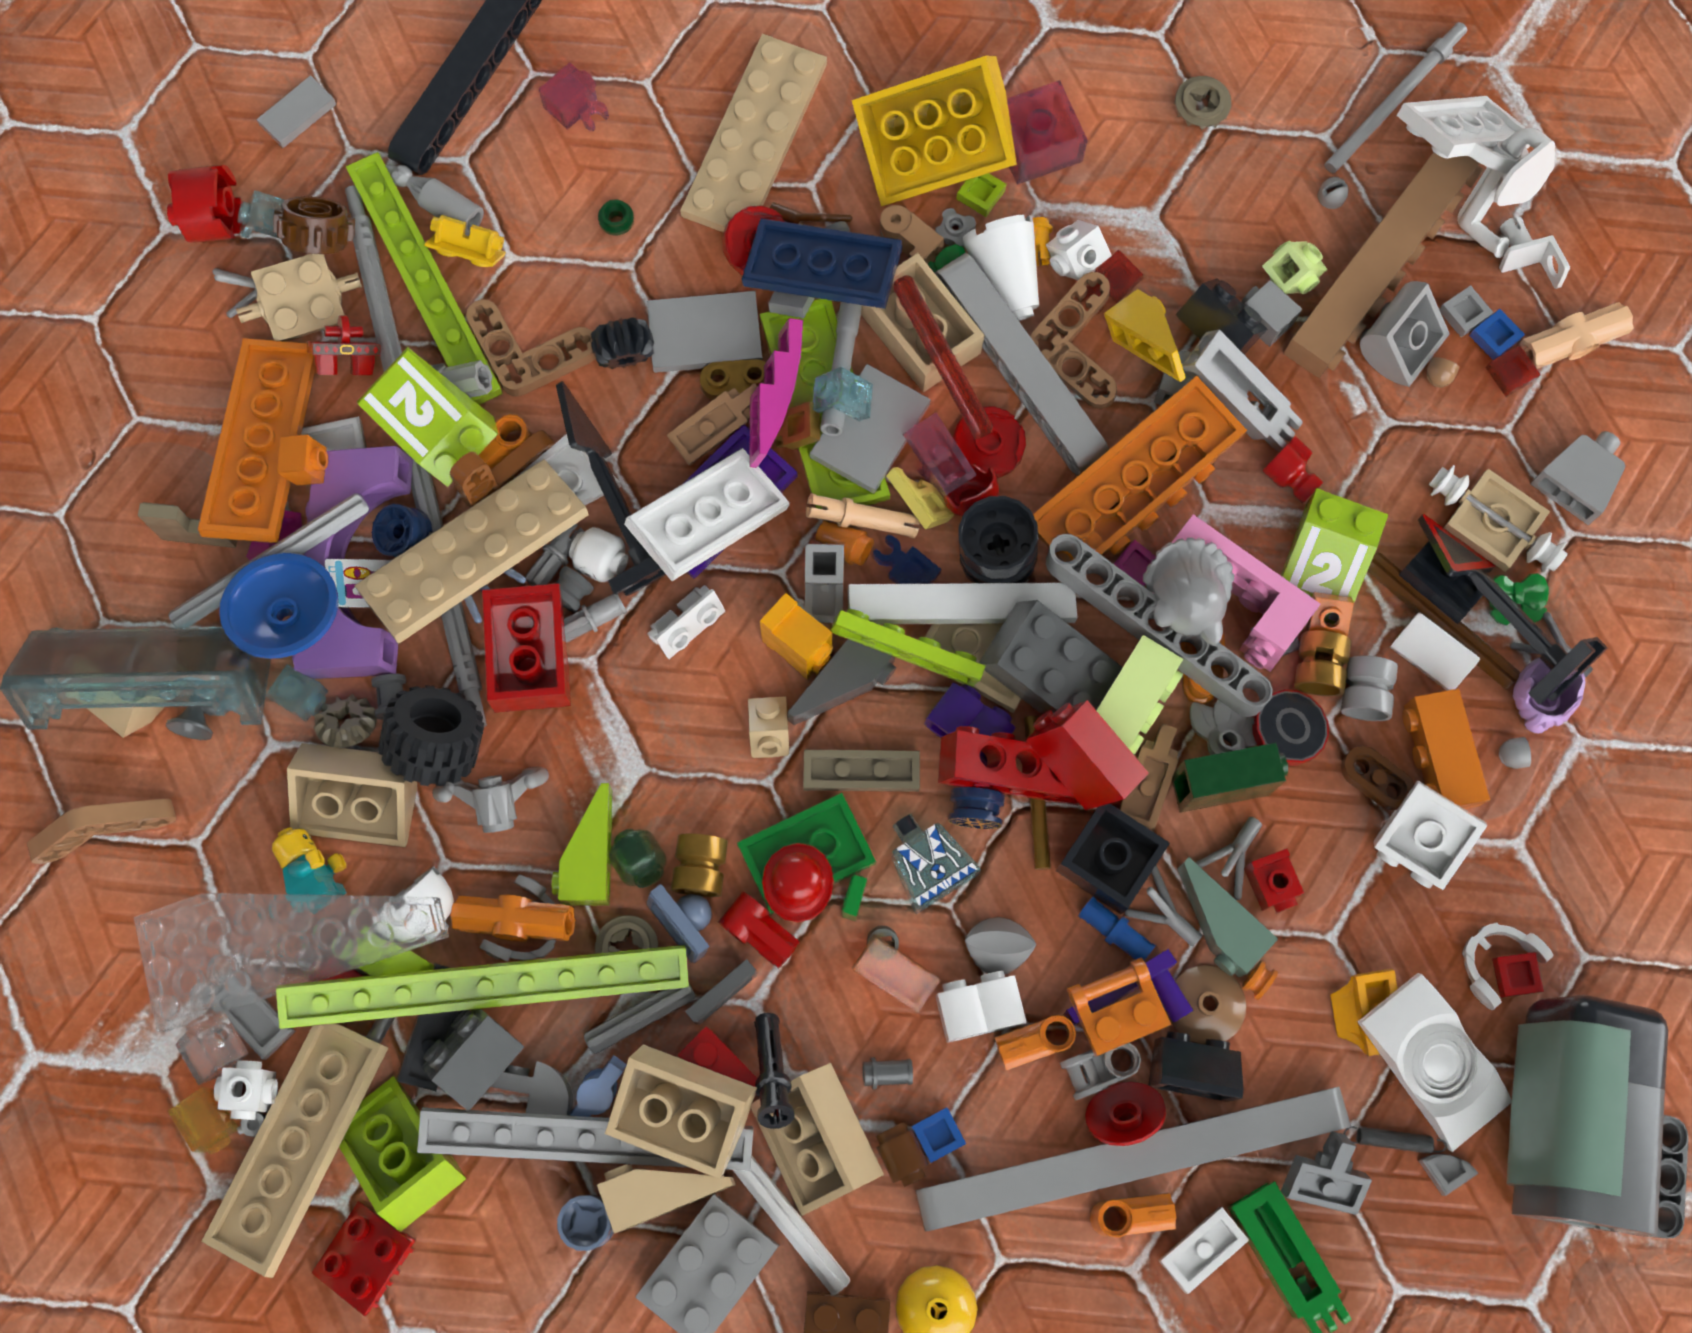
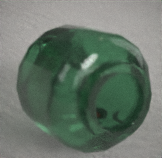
M626 829L620 832L615 837L614 844L609 851L610 863L621 881L628 886L645 888L656 883L663 876V869L667 862L666 854L655 836L648 830Z

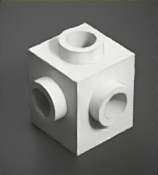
M1077 220L1072 225L1060 229L1056 237L1046 244L1052 257L1050 258V264L1055 272L1060 276H1066L1075 280H1079L1086 273L1095 272L1100 264L1112 256L1099 226Z
M238 1060L236 1068H222V1076L216 1079L214 1086V1099L218 1101L217 1109L231 1111L230 1119L255 1120L256 1112L268 1113L271 1105L275 1103L278 1093L276 1072L261 1069L262 1062ZM244 1082L246 1085V1092L243 1096H241Z

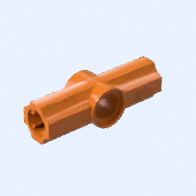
M458 895L457 900L452 905L450 914L452 929L456 931L492 934L493 937L516 942H526L528 938L569 941L570 936L574 933L576 921L574 918V908L570 905L538 903L529 898L515 895H500L498 899Z

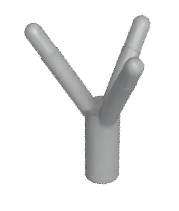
M217 268L213 269L216 281L255 288L254 291L227 312V317L232 318L237 314L236 308L248 306L257 299V289L252 278Z
M1254 817L1247 819L1233 843L1196 862L1202 868L1231 853L1221 874L1227 877L1236 863L1235 900L1242 898L1245 852L1262 827V823Z
M1155 866L1151 874L1160 895L1152 887H1149L1146 892L1164 915L1127 909L1125 915L1127 917L1166 924L1190 946H1194L1201 939L1202 934L1176 912L1159 870Z

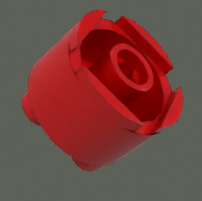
M226 165L169 171L168 183L171 189L172 203L167 206V216L172 226L179 227L187 242L197 243L236 238L234 234H240L243 225L241 197H234L231 186H236L237 182L233 173Z

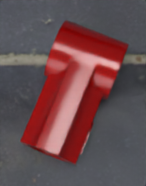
M743 891L720 918L718 923L741 943L746 944L747 942L761 956L779 969L792 955L800 941L769 916L770 913L759 902Z

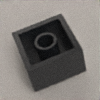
M1106 804L1097 807L1056 869V872L1119 914H1122L1129 908L1170 843L1112 804Z

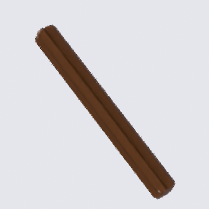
M1379 552L1374 554L1368 572L1414 612L1423 614L1480 658L1476 665L1503 688L1511 687L1518 680L1520 675L1518 669L1461 621L1458 624L1455 623L1400 577L1401 570Z

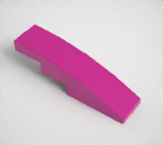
M792 318L787 320L778 334V351L774 350L764 365V384L760 383L750 397L749 467L757 468L783 424L794 392L801 358L803 320Z

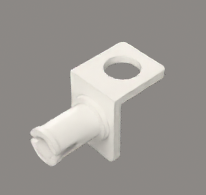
M1517 216L1514 220L1513 218L1506 220L1501 225L1500 231L1509 239L1510 247L1507 248L1501 261L1500 271L1503 273L1540 262L1555 289L1561 288L1570 270V266L1554 236L1551 235L1532 240L1521 217ZM1553 256L1555 257L1558 264V274L1556 273L1553 267Z

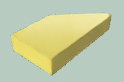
M899 467L892 468L886 475L925 530L944 524L955 515L947 508L944 498L934 485L922 479L916 482L908 478L903 469Z

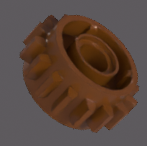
M312 196L294 197L285 200L281 209L274 210L273 232L277 233V237L281 238L282 243L292 250L308 254H332L342 251L347 245V241L354 240L355 218H351V213H347V208L337 201Z

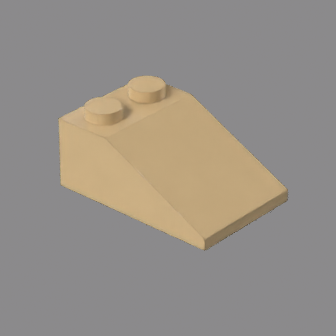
M626 1164L604 1173L606 1181L597 1184L613 1232L618 1233L736 1184L733 1177L722 1176L721 1179H718L711 1175L645 1169L633 1170L632 1165Z

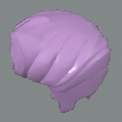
M1540 657L1529 663L1520 673L1513 689V699L1517 709H1519V715L1521 718H1525L1524 725L1533 733L1539 734L1548 728L1560 726L1563 722H1566L1580 706L1585 688L1584 673L1555 701L1547 698L1542 704L1538 705L1528 693L1551 670Z

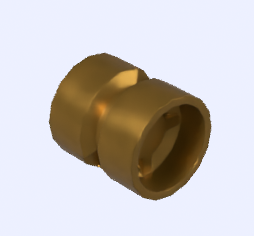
M1316 630L1304 632L1301 635L1298 654L1303 662L1299 663L1296 668L1295 688L1301 692L1317 696L1343 695L1345 693L1347 671L1342 665L1349 662L1350 638L1330 631Z
M679 834L675 857L681 864L673 869L671 891L685 895L696 894L702 897H720L722 895L724 874L718 868L726 862L728 840L704 834Z

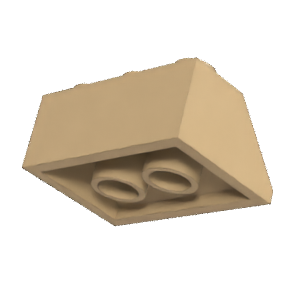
M301 743L287 767L290 827L293 829L302 828L312 836L406 847L416 799L417 781L411 783L404 780L402 775L396 776L390 771L391 766L384 765L381 760L382 755L378 752Z
M643 1044L628 1059L605 1134L721 1179L744 1129L757 1088Z
M831 1063L791 1081L792 1088L788 1094L789 1104L793 1106L795 1115L794 1120L786 1127L770 1129L760 1125L757 1119L760 1099L754 1101L751 1105L752 1112L801 1216L884 1175Z

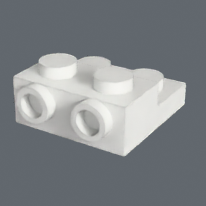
M1417 780L1398 810H1394L1373 841L1374 848L1379 850L1376 855L1389 865L1397 867L1400 863L1413 871L1410 876L1421 885L1431 888L1434 884L1444 890L1488 825L1485 821Z

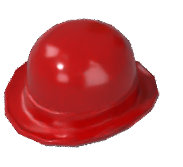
M802 843L783 846L775 852L767 862L762 878L764 897L771 910L782 919L797 923L811 920L825 909L832 896L834 885L832 867L826 856L814 846Z

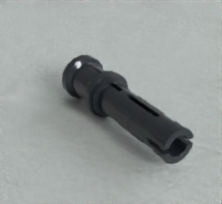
M762 1013L754 1021L760 1072L755 1082L756 1094L760 1097L757 1119L760 1125L766 1128L779 1129L786 1127L794 1120V1108L789 1104L788 1095L791 1092L792 1085L790 1078L784 1073L779 1028L780 1019L774 1013Z

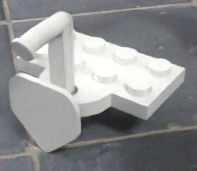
M1487 96L1404 103L1397 116L1407 124L1406 128L1410 133L1427 140L1432 145L1431 148L1434 153L1447 159L1458 156H1470L1487 167L1460 209L1457 221L1467 234L1484 248L1494 253L1495 257H1503L1507 248H1509V239L1507 237L1500 238L1481 223V220L1493 201L1499 206L1524 203L1540 190L1554 168V141L1535 128L1523 126ZM1531 146L1534 150L1529 153L1526 148Z

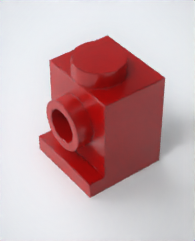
M1287 848L1255 860L1244 867V871L1262 911L1274 907L1276 914L1297 906L1296 898L1304 894V890L1289 859L1290 853ZM1274 875L1280 876L1284 888H1277L1273 884Z

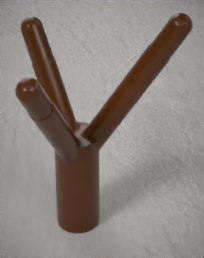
M774 202L770 206L771 209L776 210L783 216L782 219L785 222L804 225L805 222H851L853 219L851 215L801 213Z

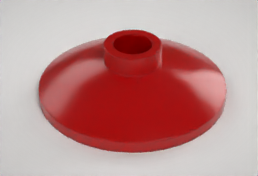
M1123 1082L1111 1085L1097 1093L1087 1106L1085 1120L1088 1130L1097 1140L1114 1146L1134 1145L1150 1138L1161 1128L1166 1117V1106L1161 1094L1153 1087L1139 1082Z

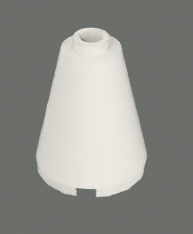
M1024 215L1005 217L985 224L986 230L979 235L976 234L975 229L964 235L962 240L968 254L979 265L1018 321L1034 316L1033 310L1039 307L1032 216L1029 215L1026 219Z

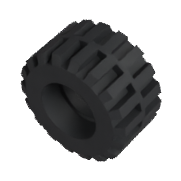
M425 685V688L415 686L410 687L409 692L404 690L398 692L396 698L389 700L385 709L378 747L379 754L382 755V762L385 766H391L390 771L396 776L402 775L404 780L411 783L417 781L423 786H429V784L446 786V782L453 784L459 782L461 776L467 777L471 773L472 768L475 767L484 722H482L483 715L481 711L476 710L477 705L472 701H466V696L461 693L450 692L451 689L444 687L439 689L430 685Z

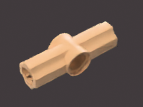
M1620 302L1584 315L1583 312L1572 314L1556 323L1553 328L1524 338L1519 343L1520 358L1524 365L1532 370L1540 369L1567 357L1569 360L1581 358L1595 350L1600 344L1629 334L1634 329L1632 324L1633 315L1628 306H1624Z

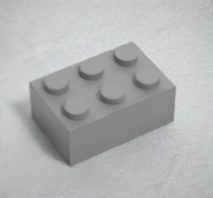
M713 1194L636 1295V1298L678 1333H714L780 1245L717 1194Z

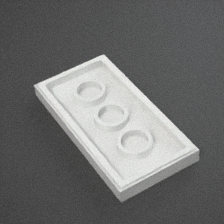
M743 448L626 518L624 525L671 581L787 510L790 502L759 466L757 468L749 467L750 456Z

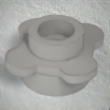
M952 208L946 209L942 213L943 221L940 226L936 227L935 231L944 238L945 244L949 246L957 244L964 247L963 236L975 228L976 221L970 215L962 216L957 214ZM958 226L959 229L953 230L952 227Z

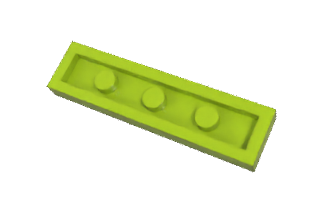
M848 609L845 612L840 610L833 621L830 631L836 635L971 687L982 678L985 665L977 663L975 656L963 651L951 653L941 649L939 642L927 637H919V640L905 635L903 628L894 624L884 623L881 626L868 621L869 616L861 611Z

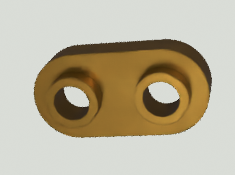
M757 359L712 362L705 366L700 374L702 392L707 398L714 400L723 392H729L733 388L741 394L754 383L757 386L760 383L764 384V365L766 363ZM754 372L761 375L758 380H751L748 376ZM715 375L725 377L722 382L718 383L712 380Z

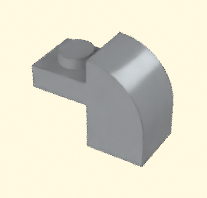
M806 544L805 611L820 623H833L839 611L843 610L844 545Z
M536 1061L533 1077H528L530 1069L509 1065L490 1086L497 1089L529 1094L525 1113L569 1116L573 1110V1094L568 1081L558 1070L542 1062Z

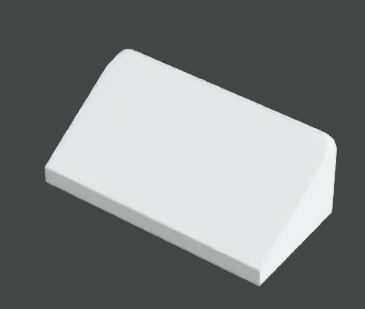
M1417 613L1390 646L1391 649L1446 691L1456 689L1480 660L1476 654L1421 613Z

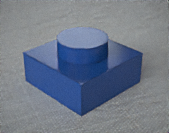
M1499 309L1476 327L1469 336L1495 362L1517 344L1525 334Z
M948 1107L911 1126L929 1163L966 1144Z

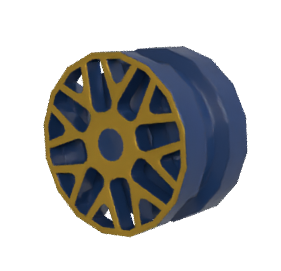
M953 788L950 801L954 803V813L949 814L948 822L967 828H1001L1002 819L996 816L999 815L1000 807L1004 806L1005 795L1001 792L985 788Z

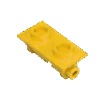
M441 215L440 218L433 217L430 229L435 234L424 244L426 247L435 249L440 255L462 257L479 267H493L506 254L505 251H502L504 237L499 236L497 231L472 225L470 227V235L466 236V222L445 215Z

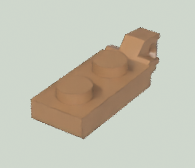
M755 383L741 394L735 388L729 392H723L667 434V437L689 466L736 432L742 425L748 423L750 419V397L758 387Z
M1163 723L1159 727L1154 742L1145 740L1137 756L1138 761L1149 774L1122 800L1119 810L1151 831H1154L1179 761L1177 759L1179 751L1171 749L1177 728Z

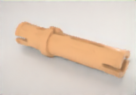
M811 493L807 504L822 507V509L806 507L807 518L834 521L840 527L847 528L849 525L909 536L910 538H915L919 528L904 525V523L920 525L919 520L914 514L857 504L853 502V499L846 497L842 498V500H837Z

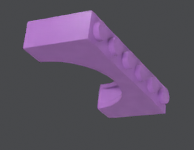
M385 446L327 451L328 466L325 469L324 483L311 484L310 498L306 504L307 523L354 493L360 494L365 499L369 511L305 552L304 556L316 560L324 567L326 559H344L354 532L372 510L394 497L410 494L413 459L399 447ZM338 607L334 622L326 634L308 649L292 655L294 670L312 679L396 674L398 643L389 632L382 628H371L361 625L349 607Z

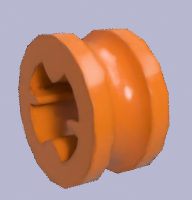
M1263 960L1253 968L1241 987L1244 991L1251 990L1254 993L1253 998L1257 1001L1267 992L1278 975L1277 970H1268L1265 966L1266 962Z

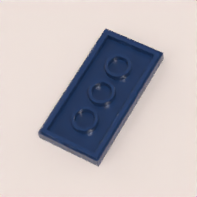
M760 218L742 276V283L745 287L886 309L902 251V240Z

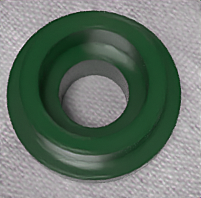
M615 199L606 202L598 213L601 229L607 234L614 236L627 233L634 224L633 210L621 200ZM615 216L623 218L619 222L610 221Z

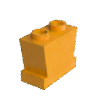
M787 593L760 620L762 642L773 651L775 650L807 680L814 672L819 675L833 658L830 656L833 650L832 632L798 606L797 602Z

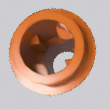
M826 520L819 526L815 537L816 541L822 544L844 545V561L849 565L854 563L860 566L863 565L874 545V539L868 536L867 531L851 527H840L836 523H830Z

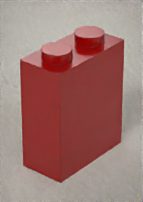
M1088 700L1074 706L1066 703L1055 713L1051 710L1045 712L1033 723V727L1036 730L1026 739L1085 811L1125 799L1149 774Z

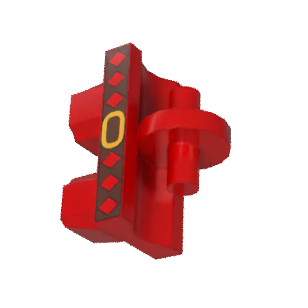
M339 315L337 326H324V336L338 337V342L307 341V352L313 354L315 373L318 375H338L337 355H350V374L371 376L373 375L375 356H381V344H375L374 342H350V337H363V327L350 326L347 315Z

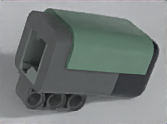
M1589 995L1541 999L1528 1008L1526 1024L1518 1025L1511 1102L1507 1184L1514 1186L1513 1215L1642 1237L1669 1239L1675 1238L1681 1233L1685 1219L1689 1138L1686 1126L1680 1119L1664 1115L1668 1026L1661 1013L1654 1009Z

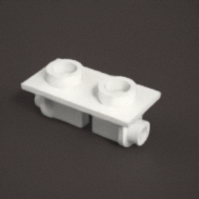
M705 585L700 589L695 587L690 594L677 604L678 609L683 612L679 617L669 610L658 621L650 625L652 630L647 635L656 645L659 644L668 659L684 649L691 640L705 628L715 623L718 617L725 612L713 589L709 590Z

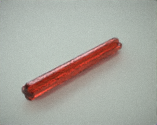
M905 275L894 282V291L973 437L980 439L992 432L993 425L913 278Z

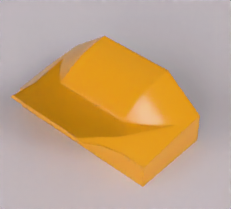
M1389 968L1352 975L1347 985L1330 995L1337 1036L1358 1045L1368 1056L1379 1055L1380 1053L1358 1024V1021L1398 989L1395 970Z

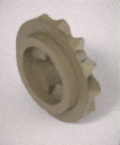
M1196 76L1183 82L1177 90L1174 101L1177 108V117H1183L1186 120L1187 126L1192 124L1199 126L1201 131L1208 126L1216 128L1221 121L1226 119L1232 103L1230 93L1224 84L1208 76ZM1209 95L1207 107L1197 111V101L1200 102Z
M351 694L347 699L342 700L336 696L334 703H323L322 712L314 715V730L320 741L328 746L343 748L356 745L368 738L375 729L377 723L374 713L375 709L370 705L367 698L358 700ZM350 713L352 719H346L340 727L338 720L343 719L345 715Z
M631 915L619 916L607 922L599 931L595 942V953L620 951L615 946H611V943H624L626 937H629L630 931H632V943L638 946L639 949L658 948V938L653 928L645 920Z

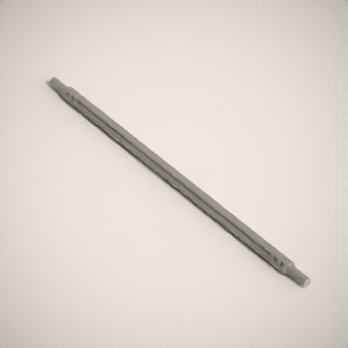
M348 186L345 188V194L351 218H355L353 243L377 344H381L380 358L385 372L400 356L402 351L370 217L365 215L362 198L356 186ZM413 460L411 479L413 498L416 509L427 514L432 523L433 532H429V535L443 527L431 474ZM462 602L442 614L441 617L459 693L466 696V701H472L477 705L476 710L481 711L483 715L482 722H484L485 727L487 723L479 694L482 685Z

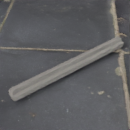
M354 493L182 603L168 614L172 624L179 630H185L218 609L228 583L241 569L251 562L279 553L302 555L368 513L369 507L365 499L360 494Z

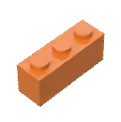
M1459 688L1416 696L1404 705L1405 710H1403L1402 718L1405 729L1412 734L1415 745L1412 750L1413 760L1416 767L1422 770L1425 781L1424 785L1463 809L1479 807L1490 800L1489 792Z

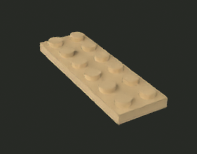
M765 34L761 35L681 207V217L724 233L726 224L737 212L748 206L764 205L827 66L826 56Z
M543 459L354 586L399 644L589 514L581 500L548 462Z
M338 1023L312 1026L276 1096L275 1103L271 1105L201 1242L264 1277H274L388 1047Z

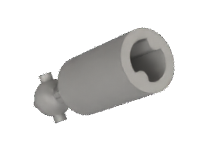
M387 165L386 168L395 185L399 187L408 186L421 208L439 218L441 215H445L466 222V236L470 235V227L472 225H480L484 216V209L436 178L413 177L412 171L405 165Z

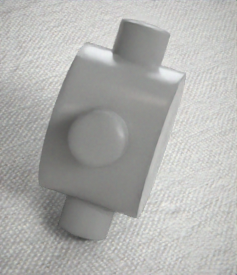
M256 1112L255 1120L242 1119L241 1126L237 1127L239 1135L244 1133L247 1136L255 1137L266 1115Z

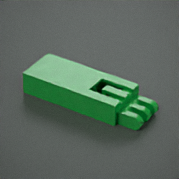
M1275 1181L1265 1183L1227 1207L1238 1227L1249 1239L1248 1244L1291 1316L1297 1319L1301 1318L1309 1333H1322L1316 1323L1318 1320L1322 1321L1329 1333L1336 1331L1338 1327L1330 1315L1333 1311L1342 1324L1345 1325L1352 1321L1338 1297V1294L1341 1293L1340 1288ZM1303 1261L1318 1286L1311 1289L1305 1275H1300L1293 1279L1288 1270L1290 1268L1293 1269Z

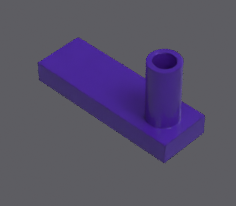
M1167 949L1147 961L1146 965L1161 1003L1174 1023L1194 1010L1169 972V969L1177 961L1170 950ZM1134 982L1088 1001L1089 1008L1094 1013L1108 1007L1139 987ZM1073 1006L1063 1014L1074 1026L1080 1023Z

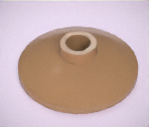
M1202 965L1184 971L1175 979V982L1194 1010L1174 1023L1170 1018L1171 1023L1179 1033L1190 1035V1041L1193 1043L1205 1045L1206 1039L1226 1041L1238 1032L1246 1015V999L1240 984L1233 976L1226 974L1218 967ZM1207 996L1212 997L1216 1002V1007L1213 1011H1207L1203 1007V999Z

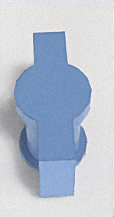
M613 1055L603 1069L597 1068L585 1075L577 1091V1105L569 1116L590 1117L591 1115L604 1113L610 1107L618 1089L617 1080L627 1064Z

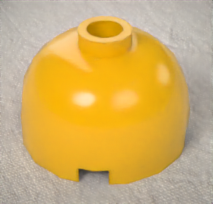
M938 1265L921 1267L907 1276L898 1290L895 1305L897 1323L903 1333H970L975 1325L978 1311L975 1293L966 1278L952 1268ZM941 1302L945 1306L938 1307L935 1303ZM931 1307H933L936 1310L934 1317L931 1315L930 1312ZM946 1311V1314L939 1318L940 1312Z

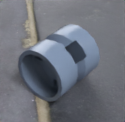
M581 1195L570 1199L561 1208L557 1218V1230L560 1238L568 1247L577 1251H589L601 1247L614 1234L602 1198L597 1195Z

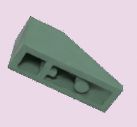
M1188 857L1177 870L1208 948L1216 956L1214 962L1226 974L1232 976L1235 973L1238 977H1241L1254 967L1278 938Z

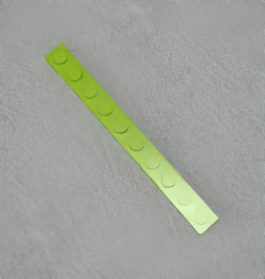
M685 945L285 984L276 987L279 1029L687 988L689 987L686 947Z

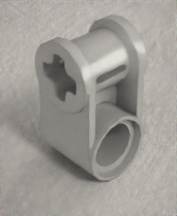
M1127 1043L1097 1057L1090 1050L1060 1062V1065L1069 1074L1075 1089L1073 1097L1076 1101L1108 1088V1085L1134 1075L1140 1068L1141 1057L1138 1049L1131 1043ZM1114 1050H1125L1130 1055L1131 1066L1126 1072H1120L1113 1068L1110 1059ZM1080 1066L1082 1067V1070H1083V1072H1084V1075H1085V1077H1086V1079H1087L1088 1084L1086 1083V1081H1085V1079H1084V1076H1083V1074H1082V1071H1081V1069H1080Z

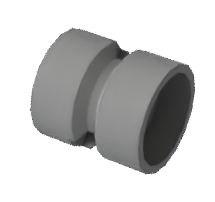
M1376 656L1350 657L1346 666V683L1351 687L1346 688L1343 694L1342 714L1364 721L1390 720L1393 713L1394 695L1389 690L1393 689L1396 683L1397 663Z

